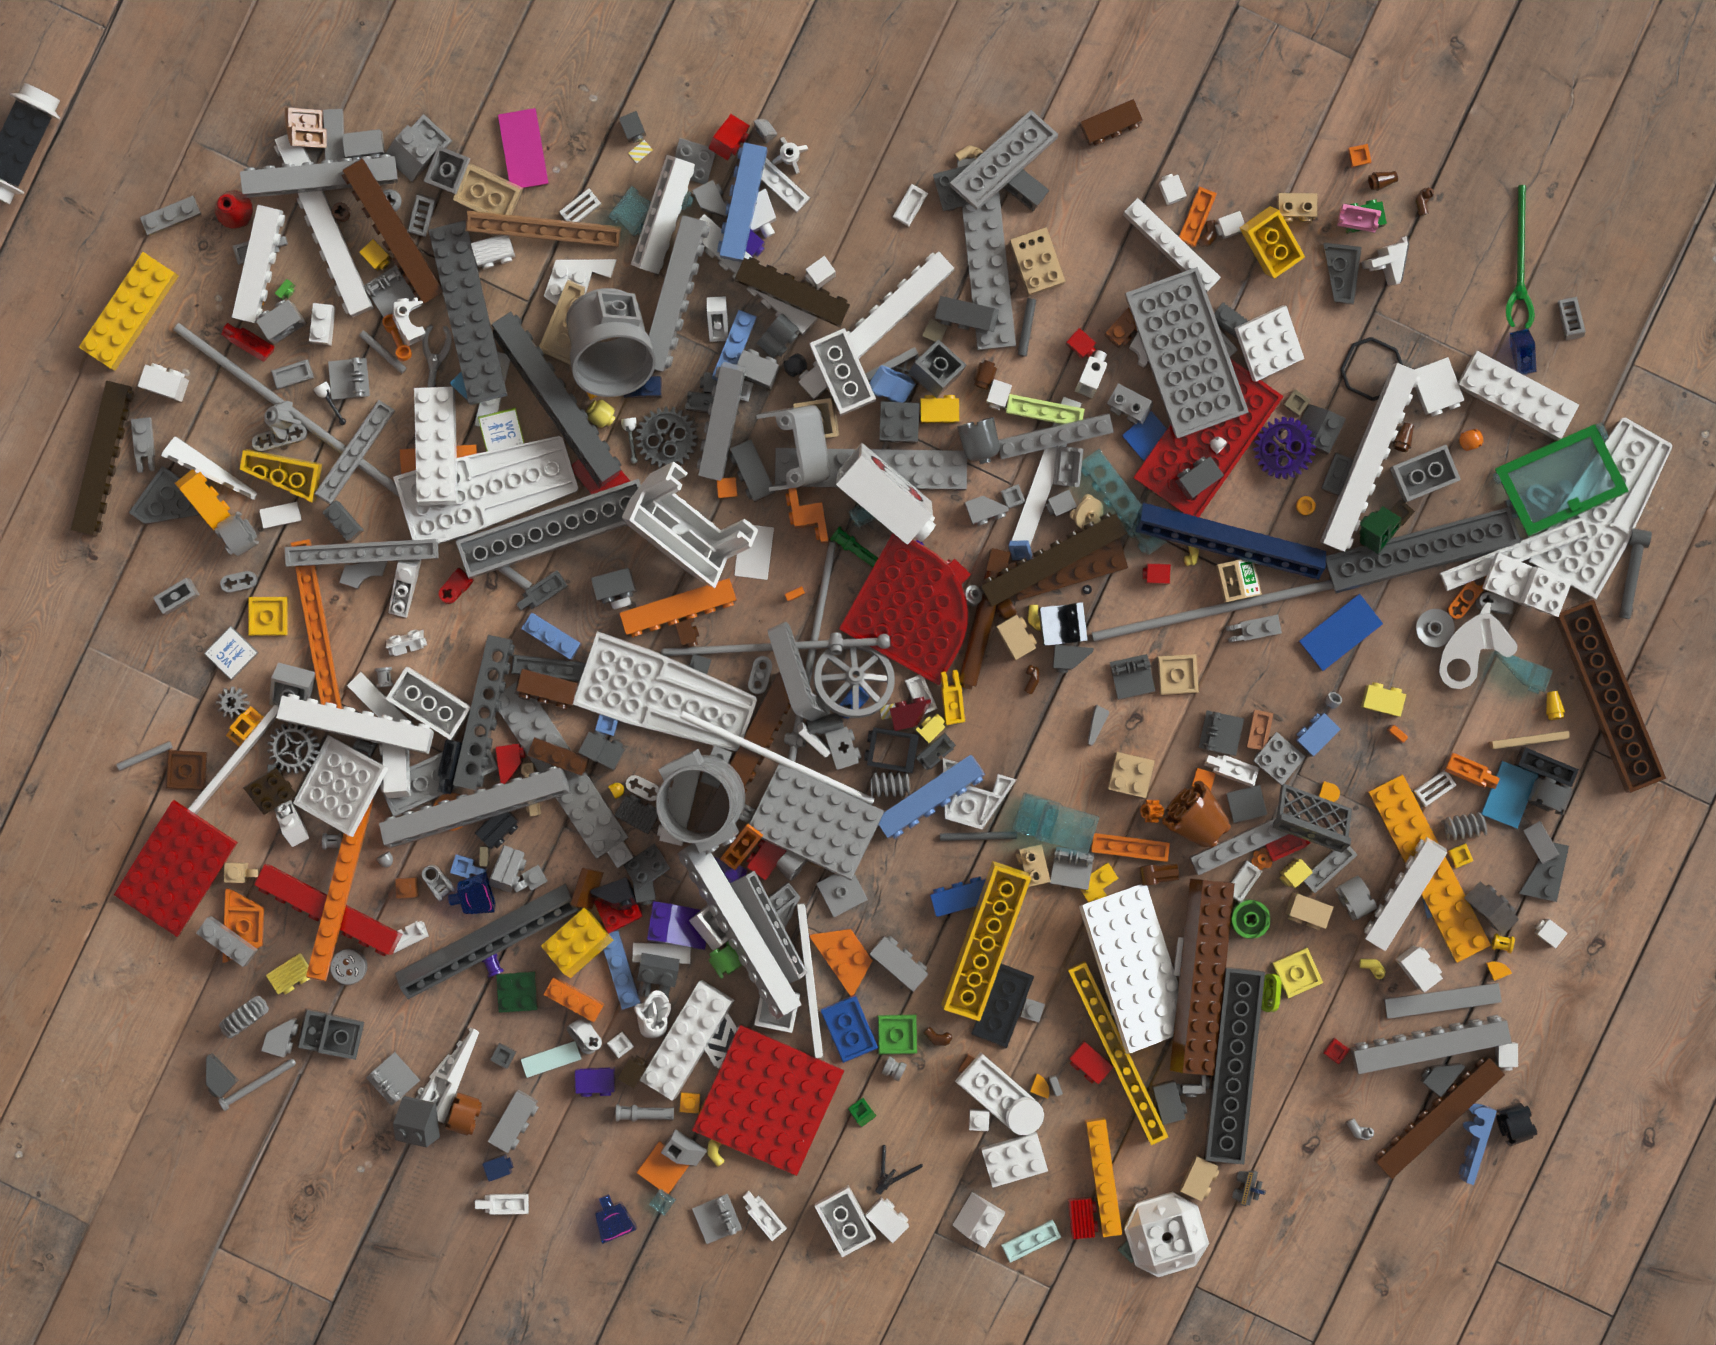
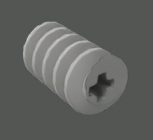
M889 772L888 778L885 777L884 773H881L880 778H878L877 773H874L871 778V797H873L874 792L877 793L878 797H881L882 791H884L886 797L889 796L890 791L894 797H896L898 791L901 797L904 796L905 791L910 796L907 772L904 773L903 778H901L899 772H897L895 778L891 772Z
M1477 812L1475 816L1470 813L1468 818L1465 814H1462L1460 818L1456 815L1453 817V820L1451 817H1446L1445 835L1448 841L1450 835L1453 836L1454 840H1457L1458 834H1460L1462 839L1465 838V833L1468 834L1469 838H1472L1473 832L1476 833L1477 837L1480 836V831H1483L1485 836L1487 835L1485 818L1480 812Z

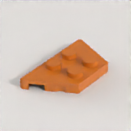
M226 888L224 925L255 948L263 946L264 907L234 890ZM223 953L222 963L233 960Z
M851 929L811 934L809 937L850 996H854L873 961Z

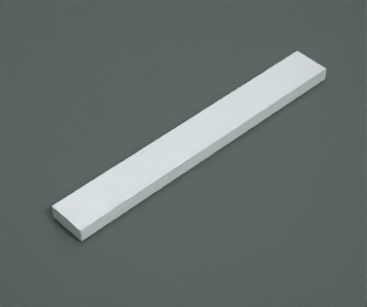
M1063 397V400L1061 402V404L1078 408H1080L1082 404L1080 402L1071 400L1066 397ZM1057 446L1044 449L1012 541L1028 540L1031 545L1053 484Z
M1583 516L1522 540L1521 543L1494 551L1439 574L1446 591L1486 576L1496 553L1522 562L1591 533Z
M279 705L272 707L188 808L195 814L200 811L275 721Z
M804 903L797 904L804 967L807 971L806 984L815 1058H821L823 1050L806 907Z

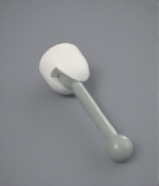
M636 417L621 419L622 428L629 435L630 462L632 464H636L638 461L635 457L632 431L636 428L637 424Z

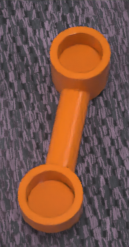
M388 314L382 320L383 326L392 335L397 346L395 352L399 361H407L412 357L411 349L409 346L404 345L393 320V314Z

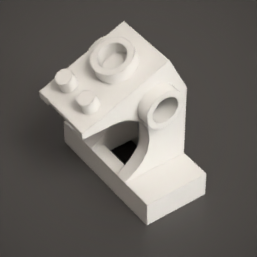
M413 298L412 301H409V299H398L393 304V320L403 338L404 345L407 346L423 340L425 336L423 326L416 327L412 325L408 317L412 310L422 306L423 301H418V298Z

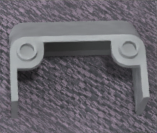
M807 405L768 411L756 415L757 419L776 416L779 428L783 430L793 429L799 467L792 468L787 472V483L775 484L769 487V491L801 487L823 482L829 478L831 470L821 411L817 406Z

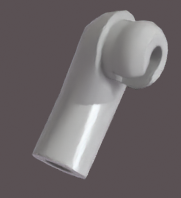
M1354 1118L1346 1122L1355 1138L1369 1140L1374 1136L1372 1128L1359 1127Z

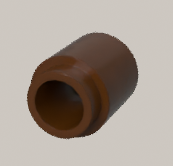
M984 360L983 363L979 362L974 377V386L985 390L992 386L997 372V368L994 367L995 363Z

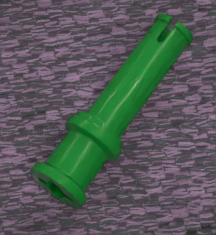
M841 526L837 528L829 539L841 545L844 551H851L872 568L878 560L877 556L856 542L853 535L850 536L844 532Z

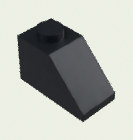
M626 877L590 890L596 901L616 910H628L637 904L632 885Z

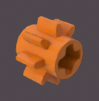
M1146 800V804L1141 806L1140 813L1145 818V822L1158 823L1159 819L1164 815V808L1159 804V800Z

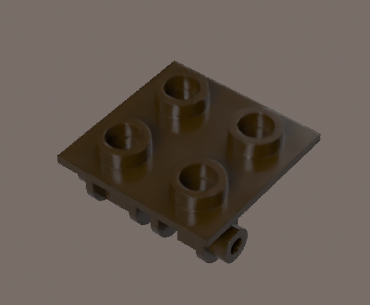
M276 767L243 787L263 815L296 796V793L291 788V783L284 779Z

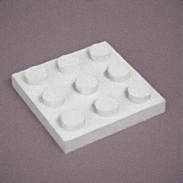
M1285 305L1234 328L1252 381L1261 380L1304 359L1287 306Z

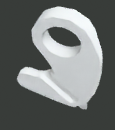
M1487 602L1479 615L1464 623L1453 634L1443 651L1439 673L1443 682L1451 688L1463 689L1474 682L1477 678L1481 649H1493L1505 657H1511L1517 651V644L1503 625L1490 614L1491 603ZM1454 659L1465 660L1471 668L1469 677L1462 681L1452 679L1447 672L1449 662Z

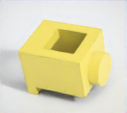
M936 714L933 718L929 716L921 724L923 728L917 727L915 730L930 743L945 728L943 725L945 721L939 714Z

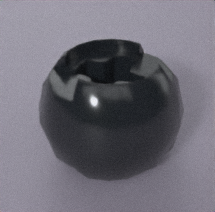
M796 353L784 361L783 367L789 376L795 377L807 369V361L803 355Z

